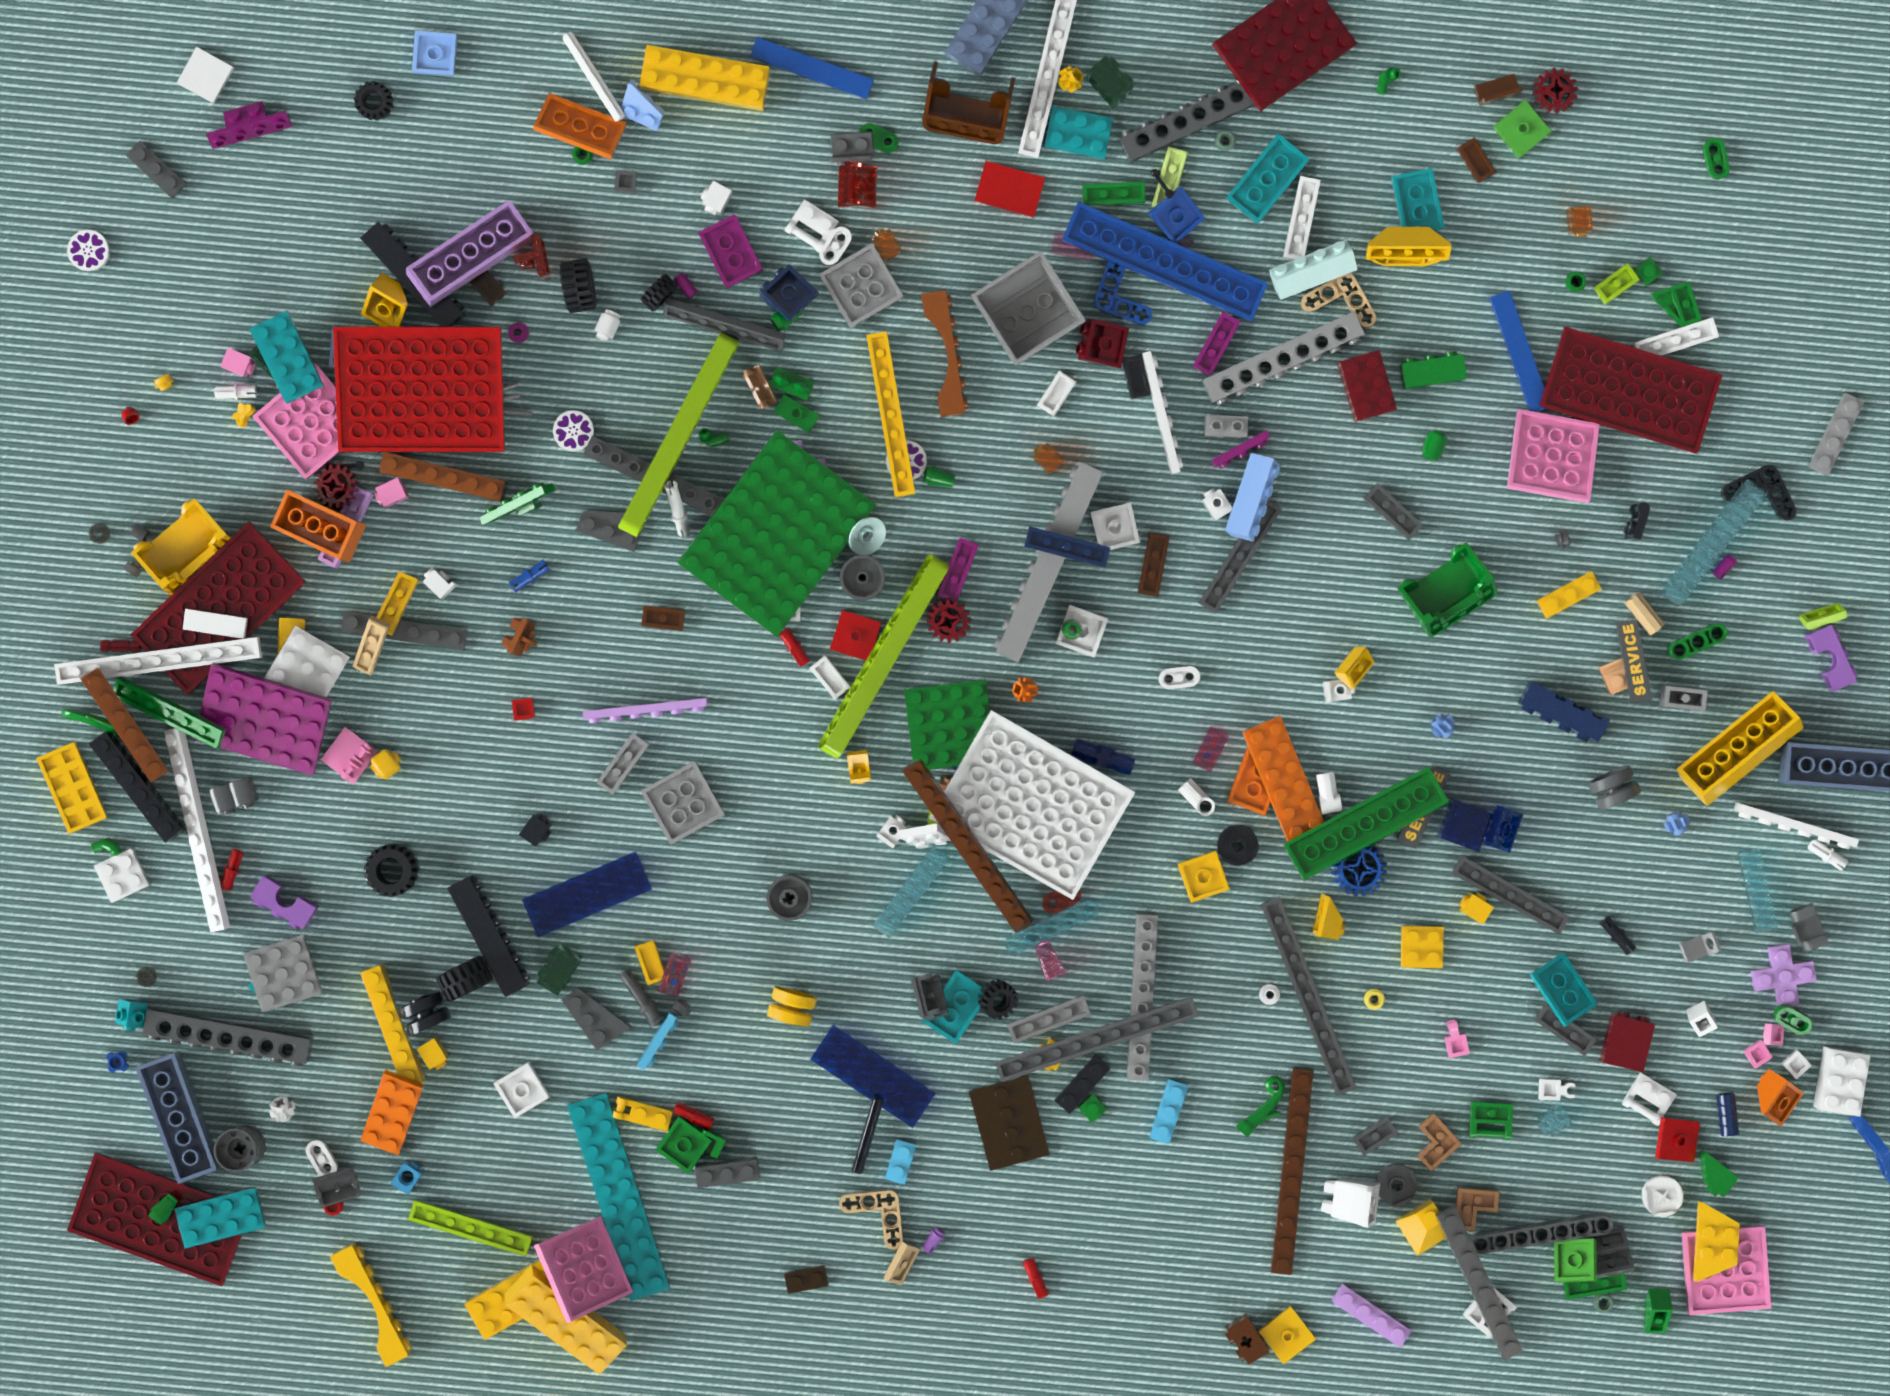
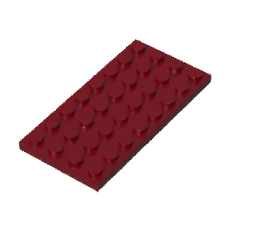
M1563 327L1539 406L1698 454L1723 375L1569 327Z
M249 521L130 635L146 652L242 639L183 630L185 609H193L248 618L245 638L247 639L306 583V580ZM212 664L165 670V672L186 695H189L208 677Z
M98 1152L94 1153L67 1228L68 1232L221 1287L225 1284L242 1234L185 1248L175 1209H173L167 1222H164L162 1225H159L148 1216L151 1212L150 1209L169 1193L178 1200L175 1208L214 1198L217 1195L184 1183L178 1184L176 1180Z

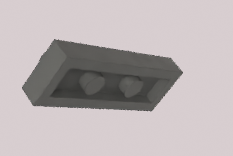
M139 140L126 154L138 168L172 199L186 186V183L142 141Z
M1379 483L1363 498L1407 540H1410L1423 526L1418 519Z
M1547 1003L1543 1005L1534 1018L1536 1022L1583 1056H1586L1597 1040L1573 1022L1563 1027Z

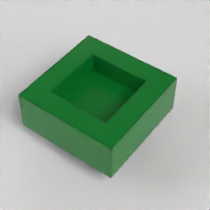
M1651 257L1647 258L1633 270L1645 287L1663 273Z
M1094 1094L1078 1106V1109L1091 1123L1107 1110Z

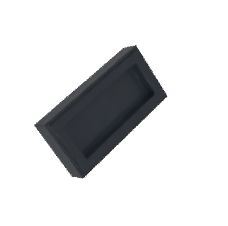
M1142 354L1123 358L1122 365L1130 399L1151 395Z

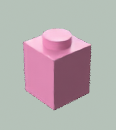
M228 348L220 367L248 378V375H252L256 364L254 363V358Z
M395 478L375 488L377 491L375 493L376 500L379 505L383 504L384 507H390L409 498L401 478Z

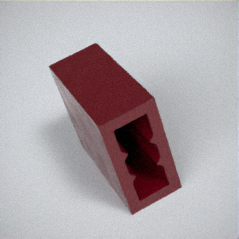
M1618 1011L1617 1014L1611 1013L1599 1061L1644 1072L1655 1024L1650 1022V1018L1638 1015L1637 1019L1631 1018L1630 1013Z

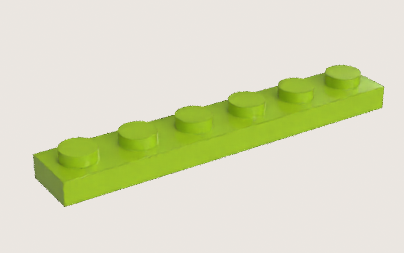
M417 1199L413 1202L408 1218L409 1221L525 1257L528 1254L533 1238L532 1235Z

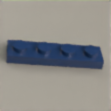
M1029 526L1024 545L1027 548L1104 568L1106 567L1111 548Z

